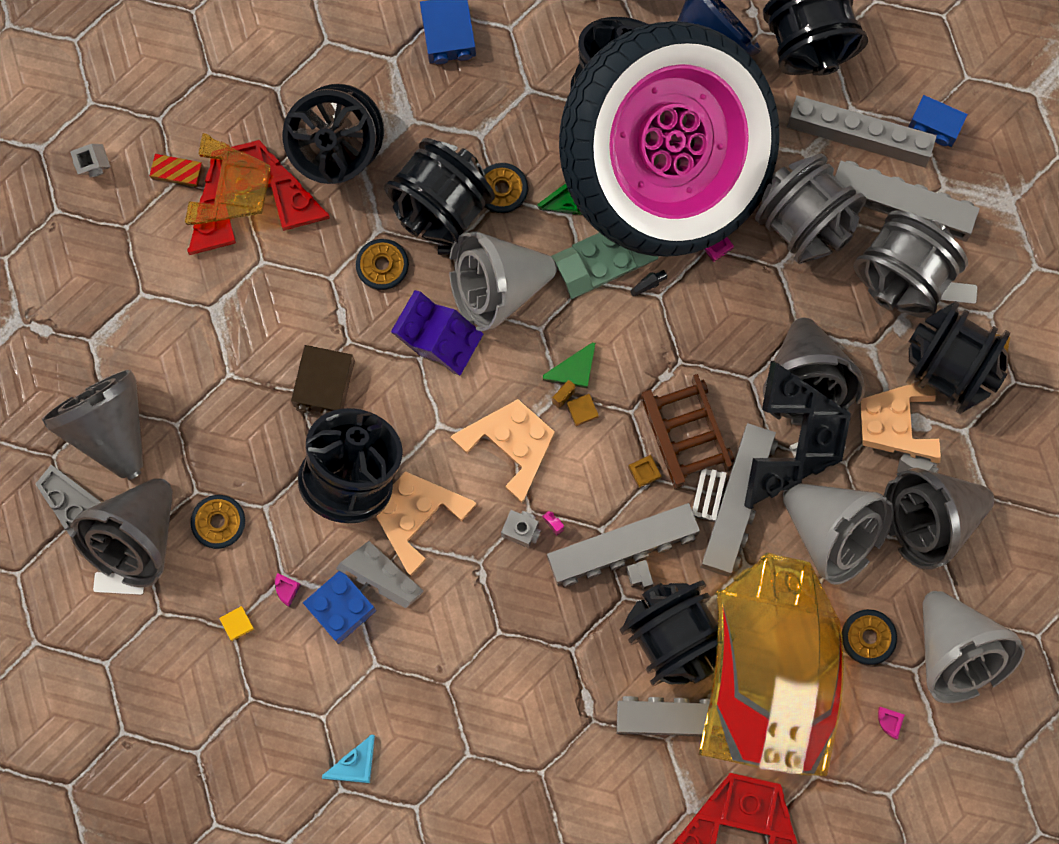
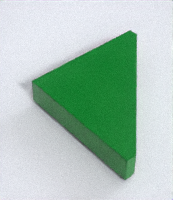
M566 183L537 204L539 210L582 215L575 205Z
M590 343L545 373L543 380L565 384L570 380L577 387L588 388L596 343Z

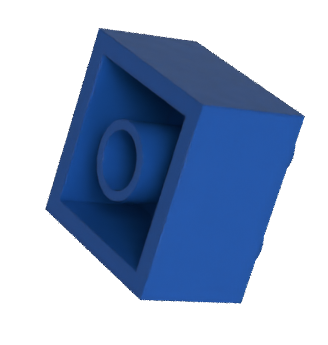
M340 571L303 602L305 607L337 644L341 643L376 612L374 606L348 576Z

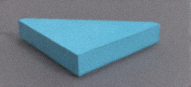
M370 735L345 755L337 764L322 775V779L370 783L375 735Z

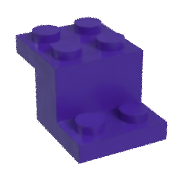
M414 290L391 330L392 334L419 356L438 361L453 374L459 376L462 374L484 335L481 331L476 330V327L455 309L437 305L422 292Z

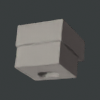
M646 560L627 566L626 571L631 587L641 585L642 590L653 587V581Z

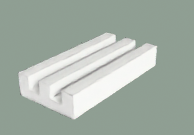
M713 469L701 470L692 509L694 517L713 522L716 521L726 472H717V470ZM708 475L710 480L703 511L700 513L697 512L705 476ZM715 477L720 480L712 515H708L707 512Z

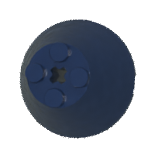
M685 0L677 21L699 24L716 30L736 42L750 56L762 51L758 42L753 45L751 42L753 35L721 0Z

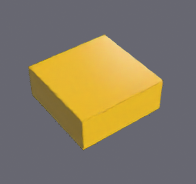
M242 606L219 618L231 641L254 630Z

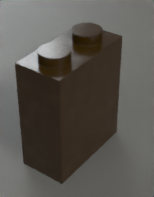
M304 345L291 402L296 407V410L303 413H311L312 410L320 412L322 416L333 410L344 409L355 362L353 354Z

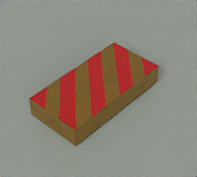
M155 154L149 176L155 180L198 187L203 164L202 162Z

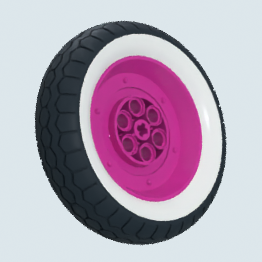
M679 21L658 22L635 28L615 38L596 53L581 71L571 88L564 106L559 133L560 162L566 186L575 205L585 219L600 234L625 249L651 256H680L698 252L715 245L737 230L750 217L762 200L767 185L770 184L769 180L771 181L778 157L780 132L777 107L771 88L756 62L741 46L720 32L699 24ZM664 112V113H665V119H664V121L661 123V122H660V115ZM686 115L687 122L685 125H683L682 120L683 117ZM650 132V141L646 143V135ZM694 138V139H695V144H694V146L691 148L690 142H691V140ZM658 155L659 161L654 166V158ZM680 158L681 163L680 166L677 168L676 162Z

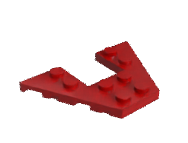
M260 140L212 152L210 168L207 171L206 184L203 195L200 198L197 210L198 215L194 222V230L187 252L189 255L236 243L225 200L227 198L272 187L283 231L330 219L329 213L314 200L313 196L282 166L280 161L267 150V147Z
M734 773L727 775L673 842V844H716L719 825H725L768 835V844H797L781 784Z

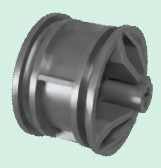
M822 153L790 164L788 167L792 170L791 173L785 167L779 169L771 177V181L769 180L770 184L767 185L762 197L763 204L755 217V220L760 225L766 224L765 226L769 231H776L788 243V250L795 254L794 260L798 264L832 254L833 251L828 247L829 244L836 251L846 246L853 237L852 234L855 232L860 219L858 213L863 208L867 199L863 193L856 194V190L852 186L845 188L833 175L834 168L830 164H826L827 157Z
M896 210L888 214L879 235L871 246L866 249L864 254L856 259L854 270L860 280L869 288L868 292L874 300L883 308L893 310L895 307L900 312L919 318H927L936 312L937 304L950 283L956 279L959 273L966 269L968 259L963 249L954 240L955 238L940 222L933 219L926 220L913 213Z

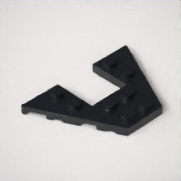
M775 361L770 362L762 410L767 413H804L795 458H753L744 506L748 509H753L754 504L768 497L773 498L777 496L782 490H789L802 483V479L811 474L817 475L827 467L842 462L850 424V412L837 405V403L821 394L818 390Z

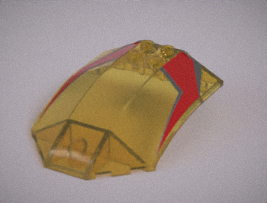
M766 552L759 558V562L751 568L747 567L733 579L734 582L724 590L720 589L715 593L718 605L717 656L712 693L699 755L799 775L827 776L843 692L844 658L840 620L810 562Z

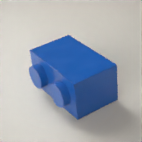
M923 95L908 127L937 135L935 140L937 144L952 147L968 114Z

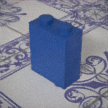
M468 0L420 1L429 64H445L449 60L456 59L466 61L475 57L476 49Z

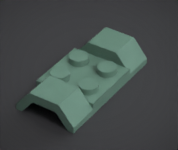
M600 233L577 242L572 247L551 256L566 284L571 300L658 260V256L645 255L625 249Z

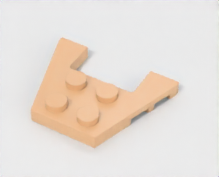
M918 381L910 385L862 398L860 407L863 446L892 453L896 450L908 453L913 458L921 456L931 459V462L940 463L939 439H913L910 402L935 401V389L927 384L921 389L918 387L920 383Z
M517 399L458 431L450 438L468 454L486 436L522 469L505 488L522 503L527 496V492L555 431Z
M404 472L393 484L389 503L376 517L407 573L412 576L426 561V558L408 543L413 535L442 505L460 521H463L477 504L473 500L408 472Z

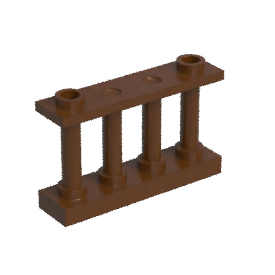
M698 374L692 377L693 386L658 397V395L653 396L652 390L642 392L641 401L674 490L684 486L685 478H688L687 475L721 463L724 466L725 472L731 470L732 462H734L733 453L730 448L726 449L708 402L706 382L704 379L700 380ZM697 395L701 409L668 420L666 418L662 419L659 412L662 406ZM702 418L706 419L710 429L709 432L676 443L675 441H670L668 436L670 429ZM714 440L719 454L685 466L683 464L679 465L676 457L679 455V452Z

